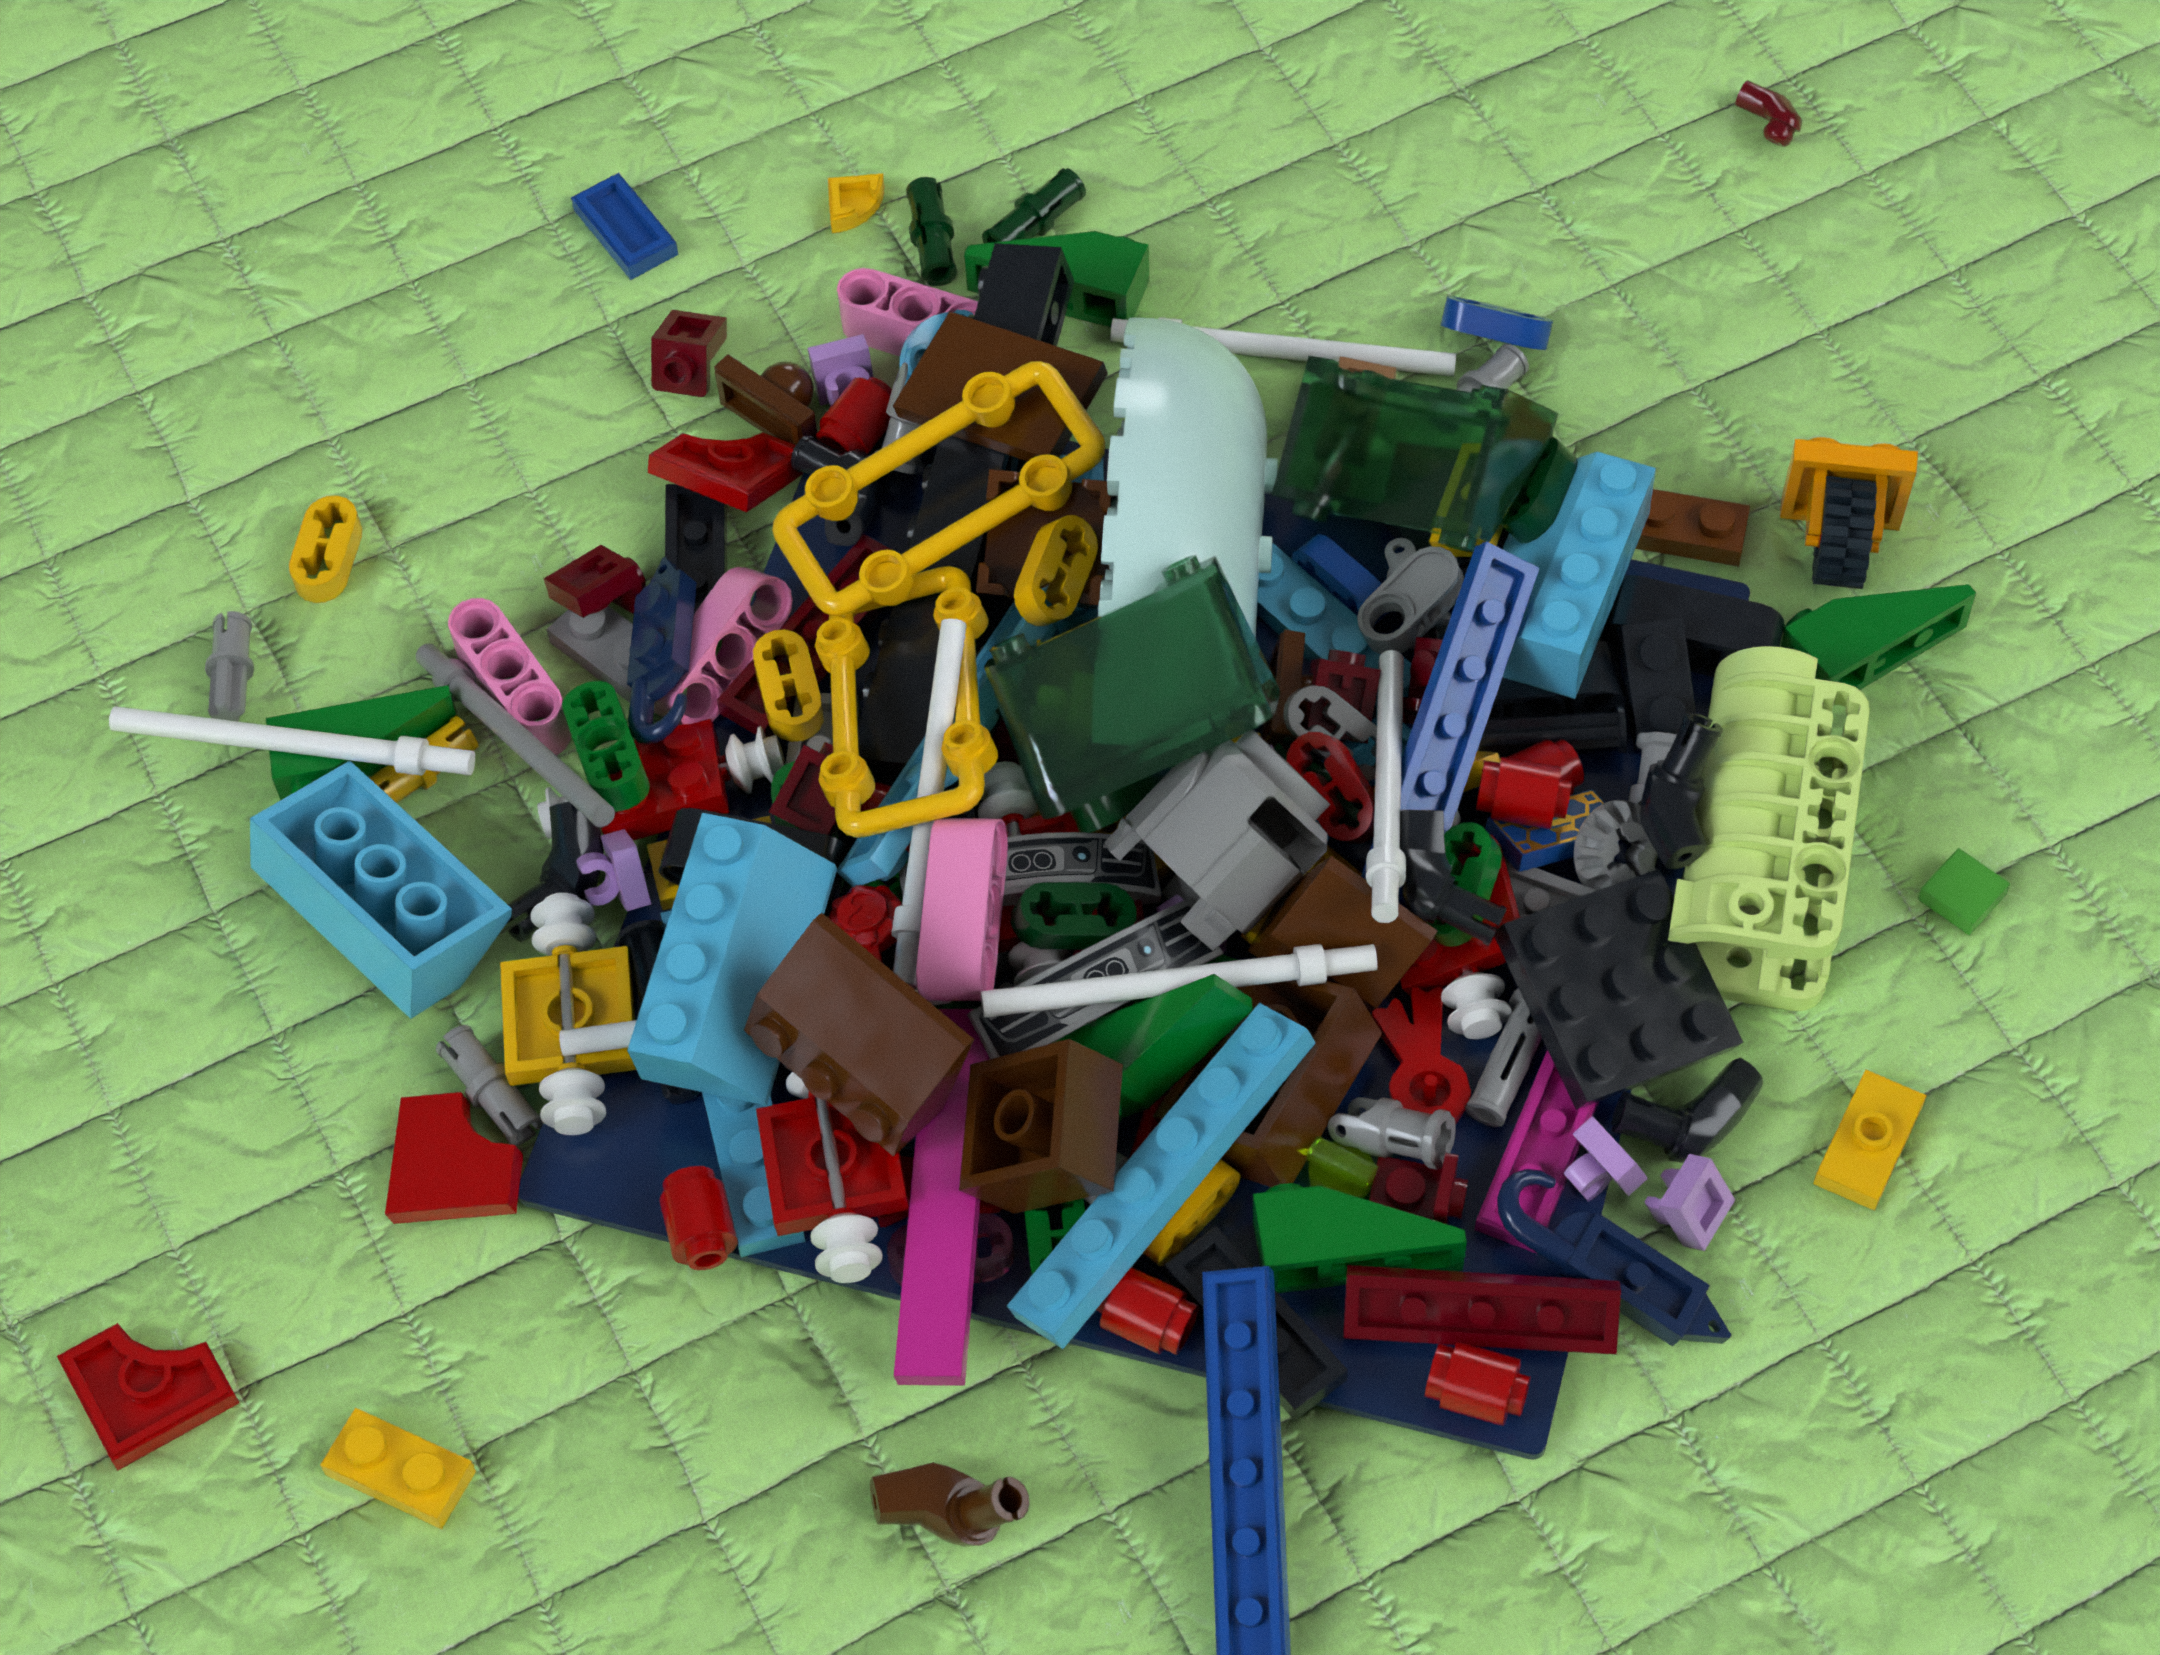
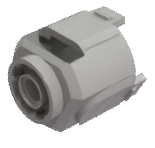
M1249 728L1236 743L1229 737H1210L1200 748L1188 752L1125 817L1126 819H1121L1118 828L1104 843L1110 853L1120 861L1142 839L1176 873L1161 893L1168 900L1175 895H1179L1183 900L1191 897L1194 898L1196 903L1180 922L1214 951L1237 929L1247 935L1327 852V832L1315 820L1331 804L1253 729Z

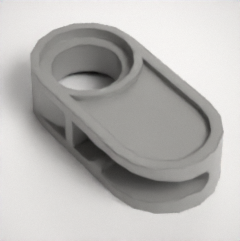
M1432 546L1418 550L1403 562L1364 601L1359 609L1357 620L1366 643L1373 651L1379 654L1388 650L1404 653L1415 644L1416 637L1425 635L1455 605L1464 575L1451 551L1442 547ZM1395 611L1405 615L1403 625L1394 633L1379 634L1374 631L1375 622L1384 613Z

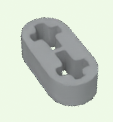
M1311 685L1297 689L1288 697L1284 705L1283 718L1286 728L1295 738L1307 732H1321L1336 739H1340L1346 733L1358 742H1364L1370 737L1375 742L1371 753L1376 757L1377 726L1335 692L1324 686ZM1320 698L1323 699L1326 706L1323 708L1322 713L1324 717L1337 726L1335 730L1330 734L1319 725H1311L1307 730L1304 729L1300 723L1305 715L1298 708L1301 701L1315 703ZM1347 747L1348 751L1353 757V752ZM1315 748L1312 749L1324 761L1331 755L1330 751L1323 752ZM1376 762L1373 766L1367 764H1360L1358 766L1367 781L1375 779Z

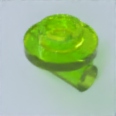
M1320 1136L1314 1140L1307 1154V1160L1310 1161L1308 1176L1311 1187L1323 1186L1359 1198L1365 1197L1371 1190L1378 1166L1374 1164L1369 1154L1361 1152L1358 1148L1341 1145L1335 1141L1329 1142Z

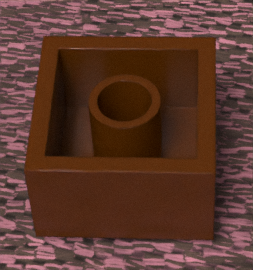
M1071 1039L970 1064L959 1191L1013 1214L1113 1192L1123 1064Z

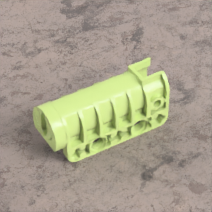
M1762 646L1743 649L1724 658L1716 668L1708 718L1713 720L1709 728L1713 724H1719L1723 728V732L1712 749L1701 774V778L1704 780L1705 791L1695 809V814L1707 847L1697 860L1685 866L1683 880L1677 879L1668 941L1686 944L1696 943L1722 999L1789 1011H1805L1815 1007L1822 1000L1829 977L1832 952L1837 946L1842 930L1870 708L1866 696L1856 687L1840 682L1815 679L1818 659L1807 653L1789 648ZM1834 705L1846 707L1847 717L1842 737L1830 735ZM1820 759L1832 761L1834 771L1831 778L1825 777L1820 773L1818 766ZM1820 807L1832 813V820L1834 821L1832 827L1818 829L1819 820L1817 816L1819 815ZM1809 864H1819L1818 871L1820 876L1816 886L1810 885L1805 881L1806 874L1804 869ZM1807 913L1818 918L1817 927L1820 931L1812 936H1804V929L1802 927ZM1732 957H1739L1744 959L1748 966L1736 968L1730 965L1727 960ZM1795 959L1806 960L1804 971L1806 983L1803 990L1792 989L1791 980L1788 979L1792 973Z

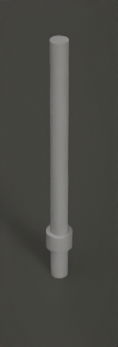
M424 644L417 650L416 661L433 676L432 680L435 687L449 685L454 701H460L596 827H605L612 822L615 816L614 808L476 684L475 674L465 664L455 658L449 659L433 644Z

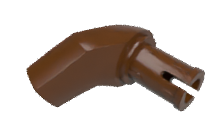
M934 1462L874 1476L870 1480L871 1501L877 1524L920 1525L944 1541L963 1547L986 1544L994 1539L1000 1529V1525L1023 1518L1029 1508V1494L1025 1486L1013 1477L1003 1478L1004 1480L1000 1478L992 1484L985 1486L954 1468Z

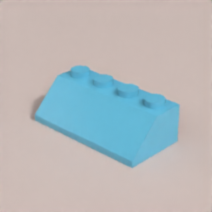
M1594 452L1577 458V468L1560 511L1553 524L1544 534L1529 543L1522 544L1509 533L1503 550L1540 568L1503 678L1574 699L1583 681L1649 516L1656 472L1654 467L1601 452Z
M351 761L346 762L250 818L251 868L410 1019L458 990L463 985L512 916V908Z
M702 813L627 1049L641 1079L767 1106L780 1061L777 1058L764 1054L756 1046L752 1037L744 1031L757 993L810 923L820 913L824 914L837 872L836 864L765 825Z

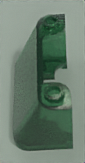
M1308 356L1271 495L1293 503L1291 514L1312 521L1326 523L1328 514L1331 513L1440 535L1438 544L1471 553L1474 551L1476 542H1490L1552 439L1558 413L1504 388L1481 385L1480 389L1472 388L1471 392L1390 379L1370 370H1363V372L1354 371L1352 373L1339 367V362L1335 360Z
M1191 555L1172 563L1161 571L1165 581L1160 583L1152 593L1047 641L1041 642L1040 639H1035L1028 642L1024 633H1021L998 643L989 650L993 658L988 659L984 669L1030 793L1043 819H1050L1065 814L1236 738L1265 723L1275 714L1281 691L1216 556L1199 563L1197 556Z

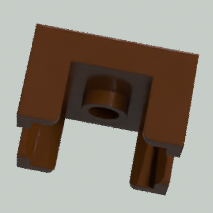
M989 469L986 500L990 502L1020 484V472ZM1082 479V483L1072 482V492L1067 502L1061 508L1054 511H1044L1031 505L987 532L984 562H979L976 593L984 598L1014 601L1017 580L1038 531L1044 525L1066 515H1076L1084 519L1092 527L1098 544L1096 559L1076 607L1098 609L1101 581L1105 580V572L1109 565L1101 564L1104 515H1107V509L1111 507L1112 498H1116V496L1108 495L1107 481ZM1064 535L1060 536V538L1067 542V538ZM1066 549L1062 559L1071 556L1072 553ZM1050 582L1047 583V584H1045V585L1040 586V588H1044V587L1048 586V585L1050 584Z

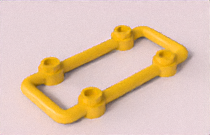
M1035 361L1026 363L1005 376L996 372L980 373L971 378L965 385L962 393L963 401L847 470L840 466L829 465L812 473L805 485V495L786 505L778 512L773 521L772 532L776 543L813 602L823 613L831 616H844L872 600L885 606L898 605L909 596L915 574L1031 505L1044 511H1054L1061 508L1067 502L1072 492V481L1094 468L1101 461L1105 454V440L1101 431L1057 369L1049 363ZM1038 385L1081 447L1062 459L1048 454L1030 459L1020 471V484L903 554L893 550H880L871 554L860 567V579L837 592L797 528L817 515L831 521L846 519L855 510L859 490L973 422L989 428L1002 426L1010 419L1015 409V397Z
M944 566L915 574L913 576V587L905 600L909 601L943 592L936 600L933 614L939 631L941 621L944 619H958L966 623L954 713L955 723L950 725L945 731L941 747L951 773L959 778V786L957 788L861 812V805L871 797L875 790V780L866 761L859 756L855 670L866 662L870 649L860 627L854 623L853 617L856 614L886 606L875 603L872 600L844 616L829 615V620L823 623L817 631L815 648L823 667L831 673L833 753L822 762L818 780L829 804L835 808V818L839 829L848 836L856 838L870 837L959 815L976 806L984 794V774L995 765L998 759V751L989 730L980 723L975 639L980 637L986 630L988 617L979 597L971 592V583L968 575L960 568Z

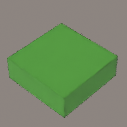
M1958 848L1923 885L1918 900L1970 936L2007 895L2010 883Z

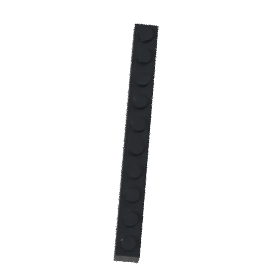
M995 243L989 265L983 266L979 274V301L975 315H969L968 317L1057 346L1074 285V279L1062 247ZM952 435L938 443L933 464H928L923 473V500L919 514L913 515L909 522L907 534L909 549L988 503L986 494L989 469L1020 472L1026 461ZM987 532L920 571L923 572L944 566L960 568L968 575L971 583V592L979 597L985 612L989 598H984L977 594L976 586L979 562H984ZM943 592L905 601L893 606L889 619H884L880 625L878 634L880 653L875 671L869 672L864 682L863 702L865 706L858 726L859 756L866 761L875 783L881 782L892 786L926 735L940 634L933 614L936 600ZM978 638L975 639V649L978 642Z

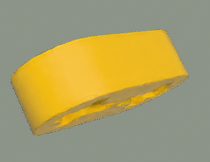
M335 495L317 499L309 506L304 515L289 561V572L298 595L306 601L325 603L333 600L343 592L347 585L362 538V526L354 504L345 497ZM335 520H343V523H336L333 526L330 538L328 539L324 528L332 527ZM322 559H324L328 571H320L317 578L310 579L308 575H316Z
M1066 515L1044 525L1036 534L1014 591L1015 605L1020 615L1028 623L1034 626H1047L1070 616L1076 608L1098 550L1097 537L1092 527L1084 519L1076 515ZM1064 535L1067 538V542L1060 538V536ZM1066 549L1072 553L1071 556L1062 559ZM1050 582L1048 589L1045 593L1040 588V586ZM1046 599L1052 604L1048 607L1045 604Z
M786 629L768 632L757 640L753 648L755 672L768 723L773 733L779 738L790 742L804 741L813 737L820 730L824 722L821 695L809 650L804 639L796 632ZM785 654L790 664L791 673L780 676L774 657ZM797 696L803 715L791 717L790 712L787 710L786 697Z
M1220 1159L1142 1254L1159 1267H1164V1264L1183 1251L1229 1201L1239 1184V1172Z

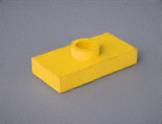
M1865 1069L1820 1164L1813 1184L1875 1211L1923 1108L1927 1095Z

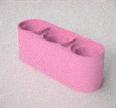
M868 268L854 269L846 273L839 280L837 286L842 329L847 338L864 334L868 347L896 356H900L903 344L911 331L926 319L940 313L955 312L956 310H967L975 315L978 301Z
M735 567L722 575L694 613L689 672L682 675L677 684L665 696L655 702L654 713L664 717L673 706L676 696L683 693L687 688L686 711L679 724H693L710 718L713 722L719 715L718 697L753 659V648L757 640L768 632L779 630L787 620L792 610L793 598L791 589L786 582L778 577L746 567ZM757 591V593H756V599H755L753 605L750 606V605H751V598H752L754 592ZM722 639L719 653L715 655L718 642Z
M471 598L454 607L449 615L448 627L458 660L475 674L476 684L556 756L560 754L569 744L571 733L562 709L563 699L557 686L496 604L484 598ZM540 718H546L541 721H534Z
M942 818L935 820L933 823L929 843L916 966L918 993L928 1001L981 1002V991L994 990L1008 855L1007 831L1002 819Z

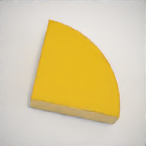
M883 173L828 178L832 233L853 229L866 222L875 214L882 203L885 192Z

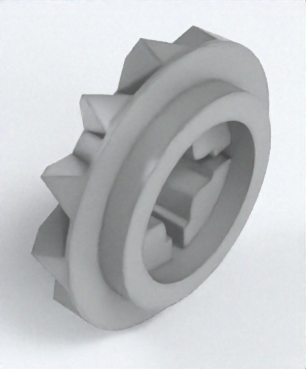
M1625 800L1609 801L1594 809L1583 821L1574 845V865L1582 885L1600 890L1656 870L1655 864L1658 854L1640 823L1641 805ZM1619 840L1632 842L1631 847L1625 852L1626 864L1614 862L1613 857L1620 851Z

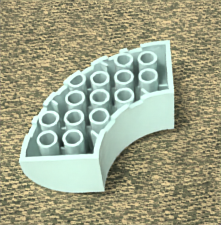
M1129 317L1124 332V346H1127V349H1121L1119 378L1116 381L1113 408L1114 417L1125 418V420H1122L1117 436L1110 437L1107 492L1108 495L1116 496V498H1112L1111 507H1108L1103 523L1101 564L1109 565V569H1106L1105 580L1101 581L1100 600L1098 603L1099 630L1104 631L1103 642L1099 643L1098 661L1095 664L1092 743L1178 744L1207 741L1210 737H1228L1240 733L1249 727L1252 705L1264 706L1266 669L1254 668L1259 573H1271L1272 536H1262L1265 494H1277L1278 458H1267V424L1261 397L1246 368L1231 351L1212 336L1189 325L1164 319Z

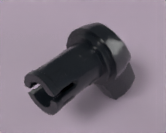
M804 436L798 441L792 452L791 466L794 470L811 476L816 470L829 465L840 466L847 470L870 455L861 449L844 453L818 441L813 436ZM878 480L858 491V502L855 510L849 517L841 521L825 519V535L829 543L850 546L859 541L871 523L875 512Z
M1693 712L1685 713L1676 738L1665 760H1659L1657 763L1650 765L1641 800L1640 823L1667 869H1678L1690 865L1703 854L1707 847L1695 814V809L1705 791L1704 780L1701 778V774L1712 749L1723 732V728L1719 724H1713L1709 728L1713 720Z
M569 801L549 807L552 849L542 866V874L539 877L540 883L507 904L512 908V916L507 924L521 914H527L526 919L508 930L509 934L520 942L528 939L532 933L539 929L531 921V911L538 903L544 901L546 897L556 893H571L588 902L584 890L597 887L600 870L582 874L576 860L586 853H604L600 827H596Z
M1401 810L1400 850L1406 856V879L1401 888L1407 909L1426 923L1433 924L1435 919L1440 920L1483 941V944L1489 946L1497 928L1474 918L1473 915L1476 914L1499 925L1507 907L1499 906L1453 884L1456 877L1450 875L1452 867L1445 855L1444 811Z
M1741 1057L1728 1063L1697 1097L1684 1106L1680 1105L1677 1109L1647 1101L1644 1098L1624 1091L1619 1097L1612 1115L1611 1125L1613 1126L1611 1131L1654 1143V1145L1664 1148L1665 1154L1669 1156V1161L1684 1163L1689 1154L1702 1156L1709 1152L1735 1128L1759 1094L1763 1085L1762 1076L1749 1062Z

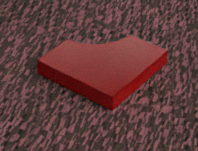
M764 432L750 438L727 441L702 439L682 433L649 454L647 470L649 474L746 513L803 474V472H798L791 466V456L796 445Z
M462 1092L401 1097L385 1215L393 1224L516 1214L523 1154L514 1144L491 1142L477 1134L471 1124L470 1102Z
M117 1323L57 1356L117 1471L240 1403L207 1342L183 1350H154L133 1341Z

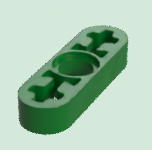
M604 681L586 682L575 687L564 697L562 709L588 784L614 808L615 812L630 809L647 796L650 790V783L615 689L611 684ZM595 711L600 712V717L592 720L589 719V714ZM618 740L607 748L594 750L603 743ZM622 771L623 777L612 781L610 774Z

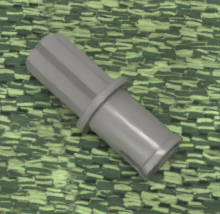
M227 611V630L224 629L225 617L222 613L214 617L212 623V654L206 659L205 663L206 674L211 678L208 712L211 718L239 721L240 716L245 712L247 681L253 676L254 672L253 661L249 658L252 622L250 618L240 612Z

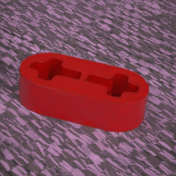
M1307 732L1299 736L1288 750L1287 762L1331 804L1317 818L1321 827L1330 837L1349 844H1361L1370 840L1374 836L1375 792L1347 747L1339 739L1321 732ZM1313 748L1323 752L1330 751L1331 755L1324 761L1325 768L1333 779L1329 783L1321 774L1312 771L1307 772L1306 770L1313 762L1312 756L1309 753ZM1339 793H1342L1343 797L1349 802L1358 805L1363 804L1364 808L1357 813V819L1360 822L1357 828L1346 824H1339L1338 820L1345 815V810L1337 798Z

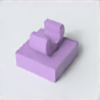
M864 334L808 347L814 388L820 406L826 404L832 406L839 397V394L845 390L854 378L869 379L873 377L869 347Z
M625 829L601 836L605 855L598 852H590L576 860L582 874L591 873L596 870L606 873L605 880L600 886L584 890L586 899L591 905L600 906L607 904L616 895L626 911L651 905L637 846Z
M1593 1116L1573 1133L1588 1153L1574 1161L1563 1174L1588 1202L1599 1195L1611 1179L1628 1196L1648 1179L1638 1164Z
M1689 1154L1680 1170L1671 1168L1665 1169L1662 1172L1661 1178L1668 1188L1662 1199L1648 1196L1644 1203L1658 1223L1671 1226L1682 1246L1705 1251L1733 1205L1735 1198L1711 1158Z

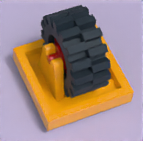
M1817 437L1810 440L1795 439L1781 497L1780 518L1806 521L1805 546L1814 547V560L1812 564L1813 584L1863 589L1869 566V554L1879 552L1883 529L1900 530L1917 473L1918 451L1901 450L1895 445L1885 443L1871 446L1842 444L1827 437Z

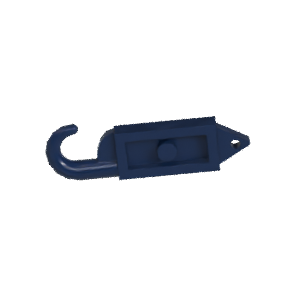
M666 557L662 558L649 585L636 595L629 650L627 685L631 687L628 725L632 737L638 743L647 745L656 744L669 736L680 723L687 706V696L682 693L678 694L669 712L660 721L653 724L655 702L665 696L677 684L682 675L689 672L697 582L682 570H679Z
M1524 1169L1511 1174L1502 1183L1497 1196V1208L1505 1229L1516 1240L1561 1268L1559 1271L1561 1275L1566 1278L1620 1281V1313L1672 1347L1680 1340L1723 1344L1731 1337V1333L1706 1294L1710 1287L1709 1284L1598 1212L1595 1214L1586 1211L1572 1213L1562 1220L1553 1231L1527 1215L1520 1206V1192L1529 1185H1539L1548 1189L1553 1188L1556 1184L1553 1176L1541 1170ZM1708 1325L1713 1328L1714 1332L1709 1329Z

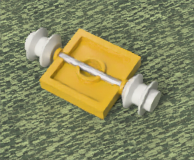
M556 893L546 897L544 901L538 903L531 911V921L539 928L532 935V945L538 952L548 956L500 962L505 1075L509 1086L540 1082V1095L550 1101L540 1111L543 1123L553 1127L560 1134L580 1135L589 1132L594 1125L601 1122L606 1116L605 1105L595 1099L605 1089L604 1080L599 1075L637 1069L627 1051L628 1048L563 1056L559 1032L561 1030L635 1020L632 967L628 946L588 951L596 942L594 930L587 926L593 921L595 916L593 906L574 894Z

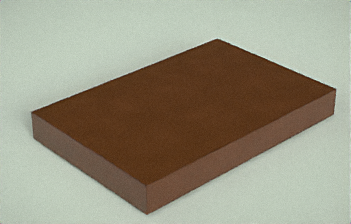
M949 311L894 402L893 408L899 418L923 425L963 401V389L974 376L984 372H996L1005 376L1026 363L1042 361L1051 364L1057 369L1084 409L1087 410L1108 372L1103 361ZM1036 385L1015 397V409L1010 419L1002 426L989 428L973 422L952 436L1029 461L1036 456L1045 454L1060 457L1072 433L1041 388Z

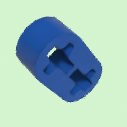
M1447 296L1440 325L1451 330L1508 344L1546 350L1553 320L1472 299Z
M1315 535L1292 554V560L1357 617L1364 601L1382 584L1374 575L1325 535ZM1392 611L1380 616L1375 622L1374 627L1388 617Z

